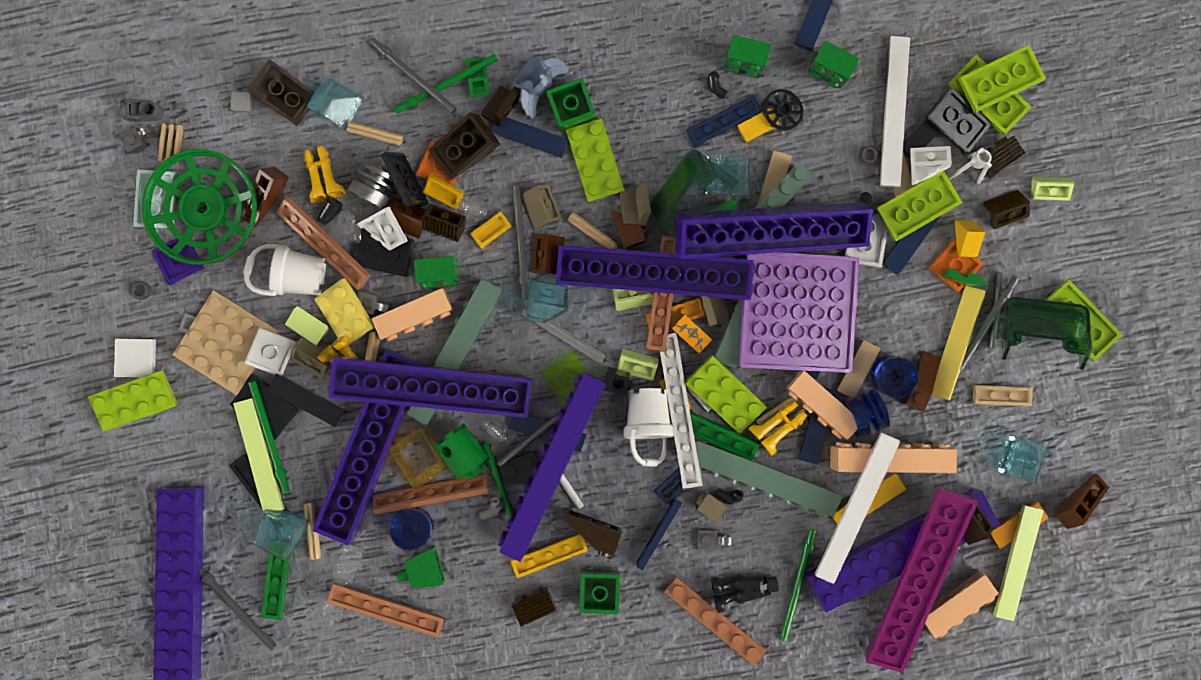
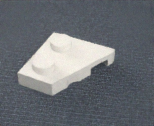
M951 147L910 148L912 185L950 168L952 164Z
M390 207L377 212L357 224L360 228L370 232L371 237L380 241L388 250H392L408 241Z

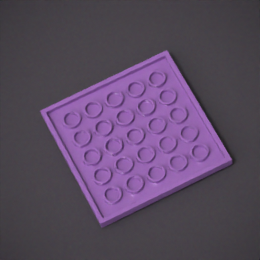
M784 252L745 255V259L755 260L752 300H742L738 367L852 373L859 257Z

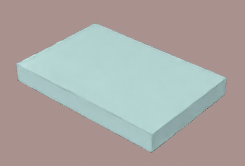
M137 169L134 227L146 228L142 216V197L145 186L154 170ZM166 171L161 179L172 184L177 178L178 173ZM157 185L151 201L152 216L164 214L163 202L167 191ZM175 195L171 199L170 213L175 212ZM166 222L154 224L155 228L169 229Z

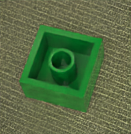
M733 35L723 68H726L731 73L742 72L746 73L748 77H760L766 67L771 44Z
M825 40L811 63L808 72L816 79L827 81L829 86L841 89L851 77L860 58Z
M583 78L546 91L560 132L596 119V113Z
M454 256L414 260L416 283L421 285L422 288L433 289L437 288L438 284L444 287L456 286L457 282H460L458 259Z
M581 569L580 613L619 614L620 571Z

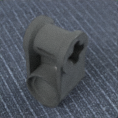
M124 100L126 115L123 116V119L126 121H159L164 116V109L151 100ZM153 107L154 110H153V112L150 114V109Z

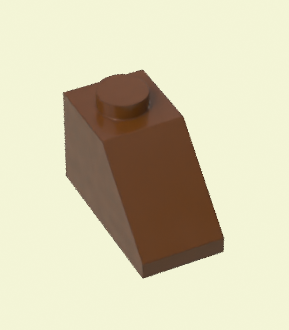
M615 210L611 211L623 250L645 242L647 232L644 225L623 223L622 214Z

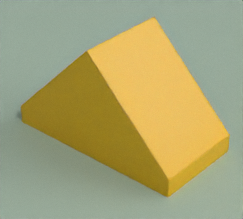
M955 220L958 257H978L985 231L974 220Z

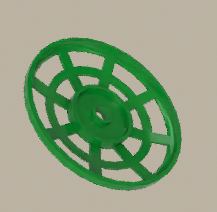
M207 149L185 150L164 160L150 176L142 197L143 222L152 241L169 257L194 265L216 263L233 255L249 238L257 216L256 193L247 173L231 158ZM209 156L218 158L223 163L220 171L210 168H197L193 157ZM181 160H186L189 171L179 175L172 184L161 179L162 175L171 166ZM230 166L234 167L242 175L249 191L240 194L233 181L226 176ZM199 174L216 176L213 186L202 185ZM192 177L193 187L185 192L177 188L184 180ZM223 182L228 184L234 196L224 198L219 191ZM157 185L167 191L163 202L164 214L152 216L151 201ZM175 195L180 198L179 211L170 213L171 199ZM252 199V215L249 226L245 230L239 226L242 216V202ZM202 203L207 205V210L204 213L199 211V206ZM236 204L237 210L233 222L225 216L227 206ZM182 219L188 226L183 235L176 229L172 220ZM166 222L170 232L179 240L173 249L169 248L162 241L154 224ZM221 223L229 228L222 237L215 240V228ZM196 230L206 231L207 242H196L190 239ZM234 232L242 236V239L234 248L223 255L217 256V245L225 242ZM185 245L196 248H208L209 259H193L182 256L179 253Z

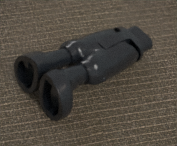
M737 576L731 581H722L719 577H711L712 591L716 594L713 595L717 613H723L725 605L735 601L738 604H744L747 601L770 596L772 592L779 591L776 576ZM725 590H736L733 593L718 594Z

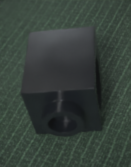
M608 367L604 381L606 385L603 390L625 396L626 390L631 389L633 379H630V372ZM620 378L624 383L617 385L613 380Z

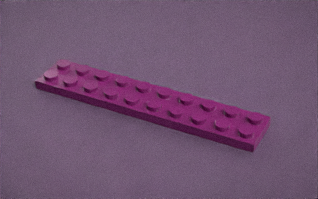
M938 487L866 655L867 663L901 673L904 672L977 506L978 501L975 498Z

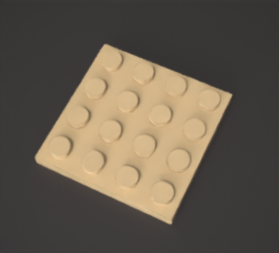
M213 290L174 351L173 356L237 395L256 370L255 367L245 364L244 361L259 327L276 334L280 330Z

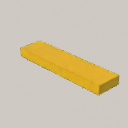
M896 473L882 480L866 516L906 490ZM847 504L839 508L835 516L832 517L837 525Z
M578 533L526 553L521 562L511 559L510 562L518 579L589 550L584 537Z

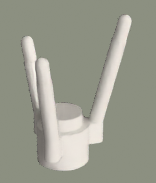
M980 148L978 151L967 155V158H972L971 161L951 174L948 179L951 180L973 166L974 168H983L976 182L980 184L987 170L992 166L990 163L992 159L991 154L984 150V148Z

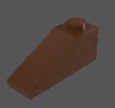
M276 167L259 169L253 184L257 200V216L254 228L259 225L281 196L289 177ZM252 199L247 200L241 216L242 219L250 223Z
M922 351L901 404L917 411L925 412L933 392L941 358Z
M1097 473L1093 474L1061 504L1054 514L1055 517L1066 529L1084 525L1109 489V486Z

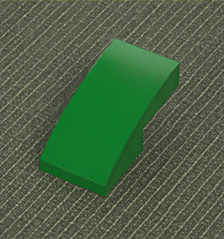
M485 57L466 59L467 68L482 61ZM486 67L468 76L471 98L490 95Z
M948 268L941 274L943 278L964 286L981 287L988 283L973 272L965 273L963 276L952 268Z

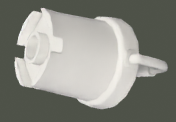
M265 244L257 247L247 257L243 271L244 281L250 290L262 295L276 296L284 295V293L320 296L322 290L319 289V284L324 285L326 264L323 262L326 259L291 251L285 245ZM265 249H275L270 268V291L256 288L249 280L256 254Z
M660 388L639 389V392H634V389L629 390L627 426L624 427V438L630 439L631 452L638 463L642 466L656 467L665 459L667 438L674 436L673 426L669 420L666 389L661 391ZM662 438V453L658 460L641 459L636 451L635 439Z

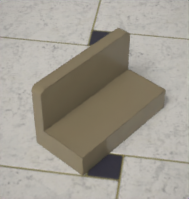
M639 182L636 192L621 191L620 193L623 223L646 225L651 214L647 183Z
M549 184L535 186L522 194V199L535 230L562 219Z
M699 296L708 326L730 320L724 298Z
M301 337L292 348L290 359L321 377L326 375L330 361L322 363L317 358L328 347L322 342L316 346L304 337Z

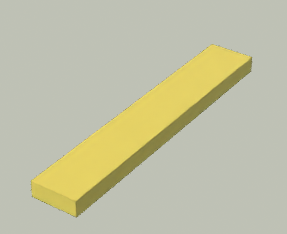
M965 286L939 365L932 396L950 401L981 308L985 290Z

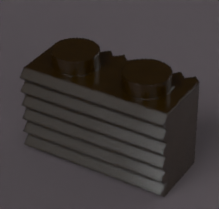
M1005 136L996 142L997 146L991 149L989 147L986 149L992 157L990 161L992 166L986 172L989 178L998 175L1027 155L1015 136L1010 138Z
M430 203L424 213L423 230L430 231L438 236L441 235L445 239L448 238L449 240L459 242L465 230L466 216Z
M542 586L533 589L532 594L525 596V594L517 596L511 605L520 627L557 610L549 588H543Z

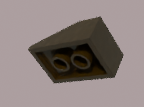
M268 59L247 88L248 92L296 126L300 124L319 97L317 93L270 59Z
M469 112L437 141L429 151L449 178L453 180L486 158L501 143L479 114Z
M567 509L565 518L595 550H598V554L605 557L615 555L622 535L620 527Z

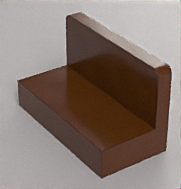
M394 198L388 207L392 210L403 233L419 239L422 234L426 209L406 207L403 200Z
M550 234L535 235L532 273L557 274L559 245L564 246V237Z

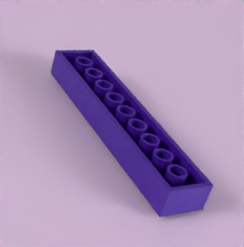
M864 202L676 213L675 252L681 259L869 247L873 209Z
M559 245L556 284L752 300L755 260L721 257L681 259L678 254Z
M386 350L381 360L384 362L426 365L392 350ZM364 402L312 531L346 545L354 542L406 414L407 406Z
M333 356L328 398L528 418L532 379L524 376Z
M585 371L577 375L573 383L575 389L573 392L570 391L565 400L567 406L565 410L561 408L558 414L557 422L559 423L557 427L553 426L549 433L548 439L550 442L549 444L545 443L540 452L541 461H536L531 474L533 477L532 479L528 478L524 486L523 492L525 494L524 496H519L515 505L516 513H511L506 526L508 530H503L499 538V553L518 562H521L606 385L604 380Z
M165 486L157 489L153 680L201 679L202 582L200 570L201 567L203 568L204 487Z
M973 488L962 494L968 497L972 496L978 501V506L994 528L1000 526L982 490ZM928 512L850 550L834 584L815 575L818 567L806 572L805 576L821 608L827 613L901 576ZM963 537L959 546L966 543Z

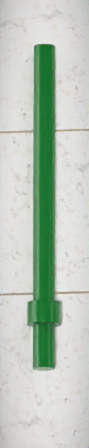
M493 54L434 85L433 88L440 92L497 62L498 59ZM426 91L416 96L411 95L406 98V101L395 106L394 109L399 114L410 107L418 106L419 102L431 96Z
M256 381L250 382L248 385L275 468V478L279 481L282 493L289 492L290 489L286 480L287 473L285 468L283 469L257 383Z
M489 443L482 444L483 450L489 456L485 463L490 468L509 519L514 510L496 465V456H493Z
M809 528L806 543H803L802 558L779 640L787 642L809 558L815 547L813 544L817 530Z

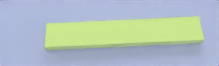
M253 398L233 403L263 513L266 515L283 510L285 508Z
M1022 504L993 613L995 617L1011 621L1015 619L1044 511L1041 508Z

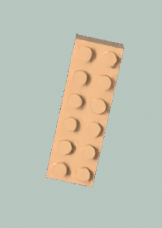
M836 442V445H830V468L837 472H862L874 446L867 444V442H855V446L848 442ZM899 443L886 472L957 473V449L950 448L949 444L932 443V446L925 443H913V446L911 444Z

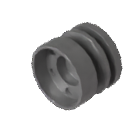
M362 161L360 166L368 171L365 173L358 170L357 173L364 178L363 181L353 179L347 191L381 209H385L390 198L383 192L384 190L394 192L395 189L387 185L388 182L392 184L394 182L387 170L376 164Z

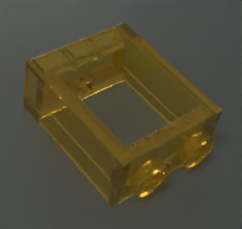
M416 427L408 433L409 436L405 439L400 438L393 442V447L389 449L412 488L421 487L448 469L445 462L432 446L435 443L427 430ZM423 437L438 463L416 477L400 451Z

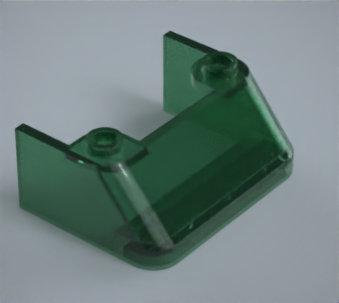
M690 150L650 203V209L663 230L675 238L676 214L672 210L693 181L701 186H709L717 178L730 189H733L738 180L700 151Z
M1021 297L1011 298L1007 304L1002 332V360H1006L1011 346H1017L1021 343L1022 336L1062 340V347L1065 351L1079 354V368L1084 370L1092 352L1089 309L1081 304Z

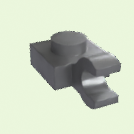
M146 125L140 128V130L134 127L119 135V138L126 152L131 154L146 146L145 139L156 135L153 127L149 128Z
M359 291L358 293L359 301L369 314H376V310L388 312L392 308V303L378 301L380 295L365 291Z
M698 529V550H717V544L731 545V537L728 535H717V530Z

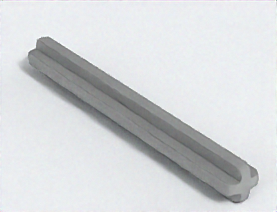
M528 306L523 309L521 314L596 362L602 363L605 355Z

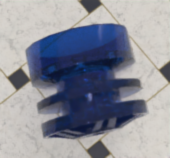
M893 355L884 356L877 360L871 371V380L875 388L881 393L894 398H902L911 394L917 387L919 380L918 371L912 362ZM895 373L896 377L889 378V374Z
M876 389L869 390L868 394L866 392L862 393L861 401L856 396L842 401V404L851 411L856 422L857 430L853 433L856 438L869 435L871 433L870 424L875 431L881 430V427H890L887 407Z
M408 508L396 514L391 521L390 537L399 548L409 551L416 550L430 540L434 531V523L430 514L422 508ZM412 523H414V526H418L414 533L412 529H409Z

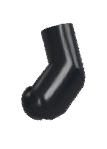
M713 71L707 76L708 90L724 99L728 91L720 87V75L718 72Z
M869 192L861 193L859 202H864L873 209V217L877 212L872 206V195Z
M718 488L714 496L727 505L740 502L744 494L741 490L726 493Z

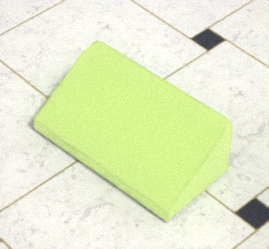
M1032 177L1031 199L1070 201L1074 182L1070 178Z
M612 289L617 311L653 304L652 292Z
M296 306L285 323L287 327L316 346L325 337L329 329L327 325Z
M622 349L617 369L630 372L632 376L653 381L659 359Z

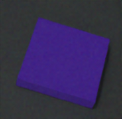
M176 238L166 243V245L173 249L179 240ZM185 245L179 253L185 257L200 259L195 248ZM159 248L151 251L168 285H173L205 269L203 265L177 261L166 255Z

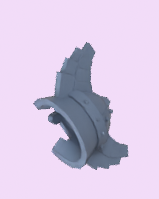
M537 56L527 62L516 75L513 84L521 89L519 102H521V107L524 109L526 116L529 115L530 119L536 116V105L539 97L547 95L546 91L551 89L552 79L558 74L568 72L569 67H565V62L553 59V57L543 60L542 56Z

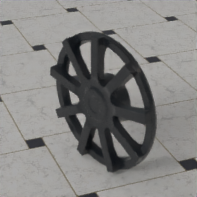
M777 89L770 92L764 99L762 114L771 127L787 131L795 128L801 122L803 106L800 99L793 92L786 89ZM778 92H785L783 101H780L777 95ZM788 94L792 95L796 100L791 103L787 102ZM772 95L774 96L777 104H774L771 101H769V98ZM797 102L800 106V111L792 110V106ZM767 104L775 108V110L767 111ZM770 114L777 115L773 121L769 117ZM790 114L800 115L798 121H795ZM780 117L782 119V126L776 124ZM785 118H787L793 125L786 126Z

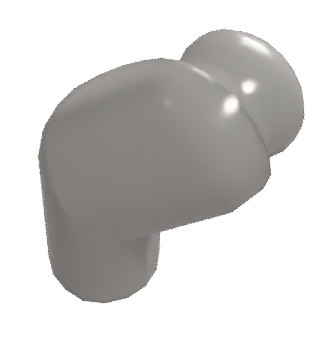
M492 498L489 509L479 511L481 521L497 517L503 507L501 498Z

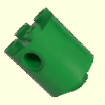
M465 423L457 427L455 431L452 430L443 438L445 441L441 439L432 445L457 480L461 477L471 478V480L484 471V461L489 458Z

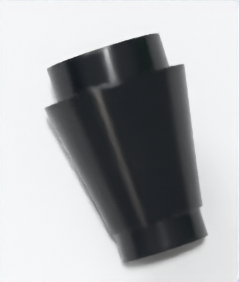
M332 196L326 199L317 217V221L326 226L342 211L343 204Z

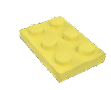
M345 278L314 299L338 338L344 334L348 336L350 340L348 345H351L375 328L373 321Z

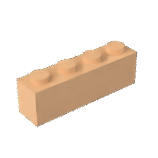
M441 288L372 318L380 340L390 342L397 339V335L400 333L409 334L415 331L416 326L422 324V327L432 324L433 319L437 317L443 319L450 316V312L454 311L446 290Z
M800 371L786 387L789 390L788 395L795 401L799 399L804 404L802 407L810 414L814 412L818 416L817 420L826 427L828 425L833 429L831 433L838 439L848 440L863 423L805 371Z
M978 571L933 603L924 626L935 639L943 637L947 634L948 629L960 625L965 617L977 613L982 605L994 601L995 596L999 593L988 577Z

